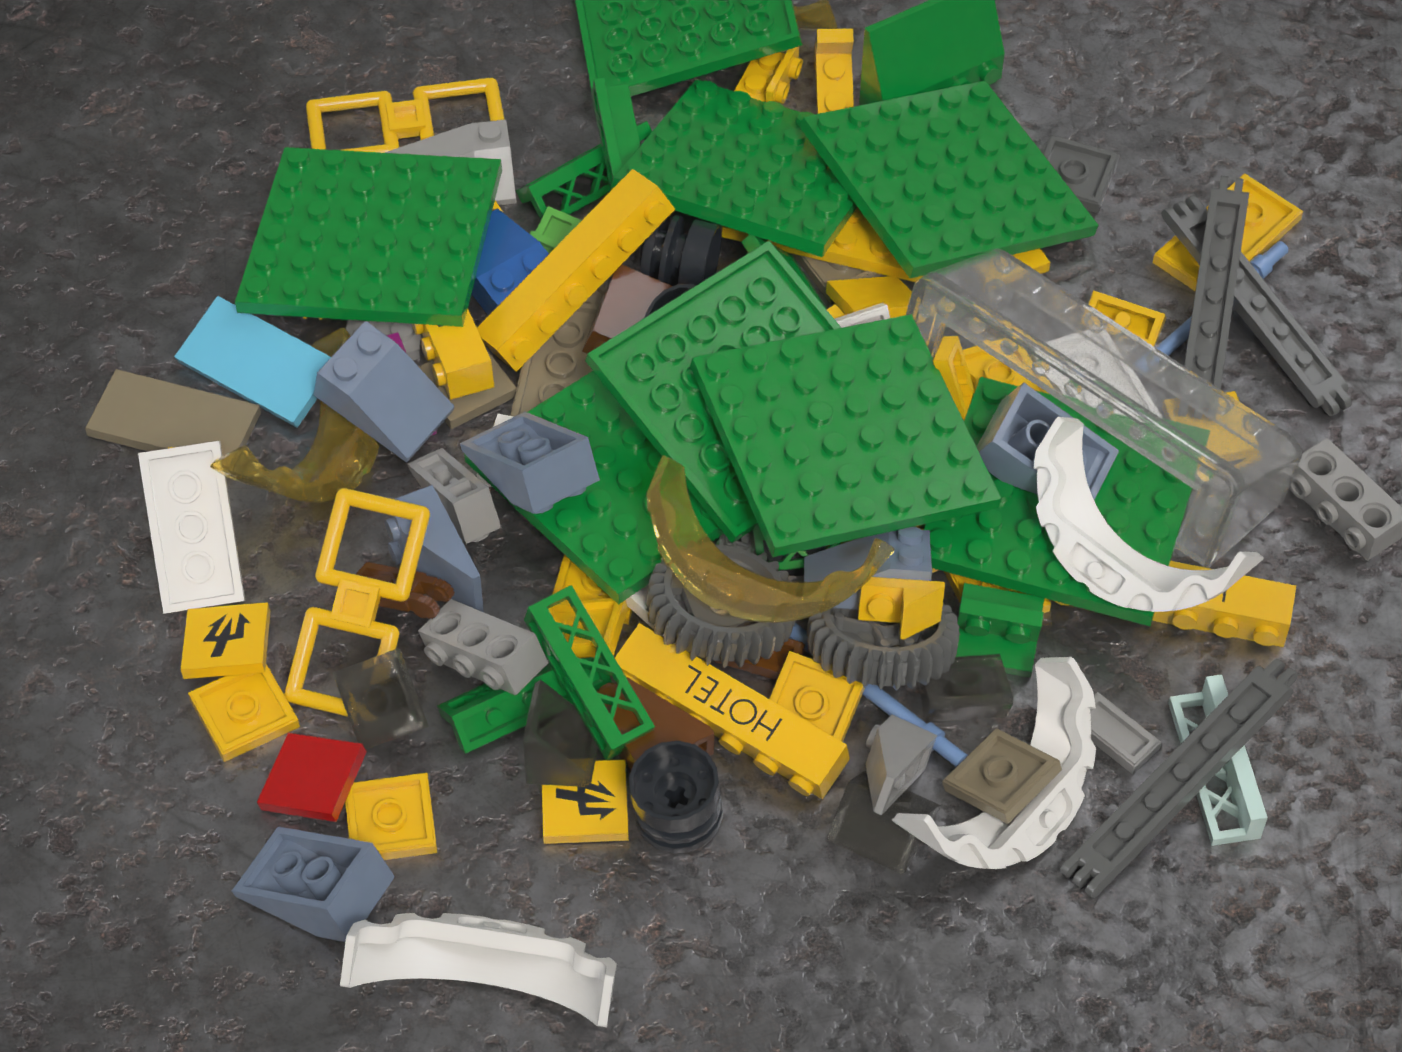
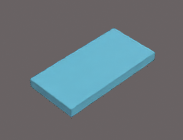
M219 296L216 297L174 356L182 365L247 401L260 405V408L298 428L318 399L314 396L317 372L331 358L327 354L252 314L237 313L236 305Z

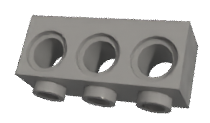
M1328 438L1292 460L1286 484L1290 487L1293 494L1303 499L1316 511L1321 521L1335 529L1344 538L1346 544L1352 550L1358 551L1367 561L1402 538V507Z
M452 599L440 609L435 618L430 619L418 630L426 646L424 648L425 654L433 663L439 666L444 664L457 670L466 678L472 676L485 682L494 690L502 689L513 695H517L548 664V660L535 633Z

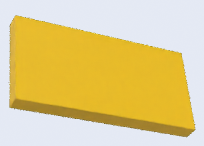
M1244 173L1240 177L1244 179L1242 192H1249L1241 252L1250 261L1258 254L1263 255L1302 219L1303 211ZM1235 182L1227 189L1234 190ZM1175 235L1154 254L1152 263L1196 291L1199 264Z

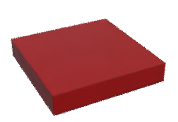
M288 733L257 800V804L263 811L337 822L367 751L361 743Z

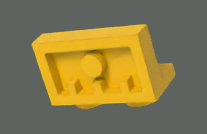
M799 47L787 50L786 54L778 52L750 61L734 91L746 92L751 98L760 101H774L784 104L789 93L791 80H796L802 69L803 59L799 58Z

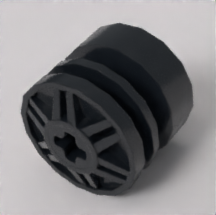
M675 215L671 223L668 216L643 242L640 254V272L671 286L675 278H678V284H694L697 286L716 274L721 251L722 226L710 221L696 219L693 221L688 234H685L683 216Z
M683 741L661 742L645 750L634 762L629 776L630 794L634 807L636 826L644 840L658 850L673 854L692 852L708 844L719 831L723 819L718 771L710 755L697 745Z

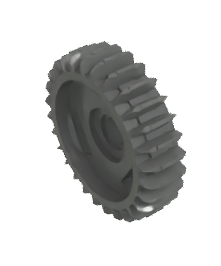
M703 539L700 547H696L692 542H688L685 550L675 547L672 555L665 554L661 563L656 564L651 579H649L646 610L649 612L648 622L654 624L655 634L664 635L665 645L676 643L677 654L685 650L690 652L691 661L699 656L706 659L707 666L712 660L721 661L723 668L727 666L728 661H735L737 666L741 668L744 665L745 659H748L753 665H756L760 656L770 659L773 651H781L784 642H787L791 636L798 608V595L795 593V583L788 581L789 575L787 571H779L778 561L766 562V553L764 552L757 556L753 554L752 546L746 550L738 548L736 542L732 546H725L722 544L721 539L717 541L716 545H709L706 539ZM677 600L685 602L688 612L679 605ZM716 605L724 606L730 610V613L718 614L712 611L710 607Z
M943 605L940 622L903 640L900 639V623L858 620L857 609L812 606L807 625L808 651L813 654L815 662L821 663L824 671L833 670L835 678L847 677L846 679L849 684L854 681L862 682L864 688L869 684L878 685L880 691L883 686H893L896 691L900 688V685H907L913 689L916 686V682L928 685L931 678L935 680L940 679L942 673L948 672L950 665L955 662L960 635L957 616L952 613V608L949 605ZM922 635L927 638V640L919 643Z

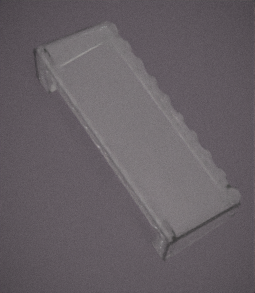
M994 249L929 272L915 282L906 315L912 314L933 359L943 339L945 329L949 327L1196 490L1175 548L1205 568H1210L1284 501L1302 458L1301 447L1292 435L1008 252Z

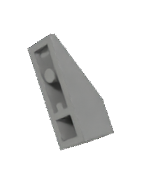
M443 448L408 463L410 472L421 488L433 485L464 543L481 541L488 537L491 532L501 528L489 487Z
M893 714L881 726L876 724L866 741V747L870 748V752L865 765L873 811L880 815L925 771L937 735Z

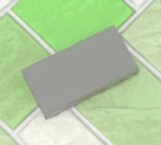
M1097 692L1094 695L1096 709H1090L1091 740L1093 744L1133 775L1160 750L1161 741Z

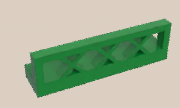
M604 77L594 79L591 95L611 191L615 175L640 147V141L628 84L607 87Z
M647 121L636 124L639 141L646 140L652 133L650 125ZM601 143L515 190L521 202L531 201L540 219H542L547 207L541 196L550 191L564 195L560 211L568 215L609 193L608 177L602 175L605 161ZM597 166L595 172L589 171L591 168ZM579 175L593 178L590 194L586 196L572 192L576 177ZM600 181L607 183L606 185L599 188ZM567 182L566 189L559 187ZM571 198L577 200L576 202L569 205Z
M572 585L528 607L524 618L526 625L531 632L536 634L550 666L605 760L621 754L625 745L654 730L655 725ZM568 600L576 614L573 626L556 622L548 609ZM579 621L585 630L577 628ZM563 633L570 634L568 642ZM575 636L592 641L596 648L593 662L576 657L571 649ZM600 656L605 665L598 664ZM583 668L591 670L589 678ZM595 672L610 675L617 683L614 698L597 693L592 684ZM621 692L627 701L619 699ZM604 703H605V704H608V705H612V706H611L610 713L608 712V710H607V708L605 707ZM619 707L634 712L641 725L622 735L613 720L616 708Z
M594 657L581 658V659H585V660H588V661L593 662ZM600 657L598 664L605 665L604 661ZM548 662L517 695L502 689L494 690L485 683L437 705L441 717L451 724L460 749L464 753H468L573 703ZM583 668L589 678L591 670ZM595 672L592 684L596 691L603 685L612 683L610 675Z

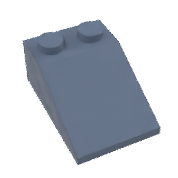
M367 321L317 372L315 397L405 462L412 458L454 411L455 407L395 341Z
M1023 382L1001 400L977 445V449L988 472L1005 483L1038 495L1037 469H1034L1036 450L1057 417H1073ZM1083 425L1082 452L1084 470L1090 492L1095 500L1119 450Z
M523 412L460 443L461 450L513 505L533 514L550 510L554 503L566 497L582 494L587 486L600 480L588 437L527 412Z
M433 485L396 498L395 500L425 506L430 511V518L416 571L427 573V576L445 580L454 589L455 593L451 598L452 600L484 612L480 574ZM389 515L390 518L384 520L386 530L391 539V542L388 543V549L395 565H398L402 561L412 520Z
M909 527L855 539L804 557L803 606L858 610L861 576L931 581L930 531Z
M277 827L233 888L232 893L235 897L317 937L346 942V936L353 923L365 920L395 876L371 842Z

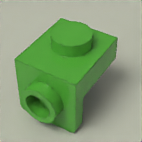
M548 206L536 231H531L530 235L537 239L550 254L582 220Z

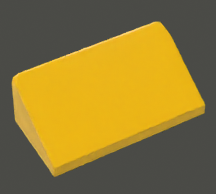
M1093 290L1081 327L1090 330L1103 327L1108 336L1153 350L1165 324L1166 315Z

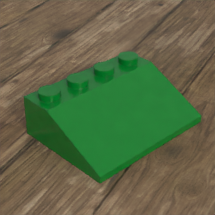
M928 0L865 27L859 104L865 105L980 81H986L991 85L1001 79L1005 52L995 0Z

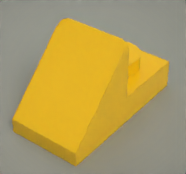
M861 576L858 620L900 623V639H906L941 621L945 582Z

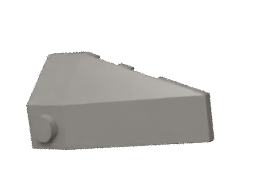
M506 120L470 123L385 152L501 159L502 174L495 200L498 205L516 203L511 148Z

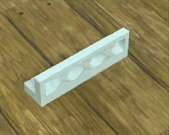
M1222 674L1206 677L1202 692L1171 696L1169 698L1168 704L1180 744L1190 735L1189 732L1192 733L1199 726L1184 717L1182 708L1203 706L1207 718L1228 696ZM1244 745L1215 775L1226 782L1228 789L1225 794L1220 797L1208 790L1206 786L1196 794L1211 846L1261 839L1268 818ZM1221 809L1236 817L1240 828L1219 831L1216 817Z

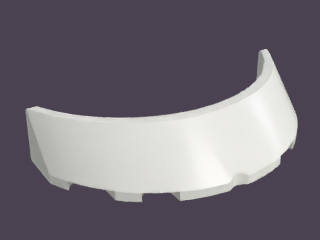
M1057 417L1036 450L1034 469H1037L1039 500L1036 509L1041 527L1046 528L1054 546L1053 552L1068 573L1076 581L1085 583L1089 587L1090 592L1108 602L1125 608L1152 612H1168L1190 608L1222 594L1264 559L1257 552L1240 551L1228 567L1212 570L1179 569L1153 561L1126 544L1108 525L1096 506L1084 470L1082 452L1084 424L1074 418Z
M1040 658L1035 664L1038 701L1036 722L1030 745L1060 760L1062 771L1009 824L986 812L963 823L950 826H937L932 817L927 814L898 813L892 821L948 859L974 868H1006V866L1021 861H1029L1048 849L1056 841L1058 834L1062 830L1067 829L1080 808L1085 796L1081 790L1087 769H1093L1096 747L1091 740L1090 709H1096L1093 689L1074 658Z
M415 913L396 914L393 921L387 924H375L368 922L366 919L353 923L346 936L340 986L351 988L377 981L418 978L483 983L518 990L551 1000L583 1015L596 1026L607 1028L617 963L610 957L596 958L586 953V943L572 937L553 938L545 934L544 928L524 923L465 914L442 913L440 918L430 919L420 917Z

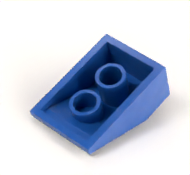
M498 208L493 210L472 290L473 297L488 316L549 255L537 239Z

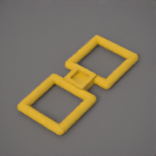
M483 78L418 86L413 90L414 100L392 103V96L388 91L309 100L306 104L311 149H326L321 115L324 112L379 106L384 144L343 150L380 153L399 148L398 139L420 136V140L434 136L428 101L430 99L485 93L490 121L505 120L498 82L494 78Z
M341 488L337 491L315 577L319 583L338 588L332 611L310 607L305 612L284 692L289 703L367 722H374L378 719L400 632L396 626L376 622L375 618L381 597L404 602L410 596L430 518V511L427 507L347 488ZM350 506L412 520L396 584L334 569ZM319 625L381 639L365 704L303 689Z

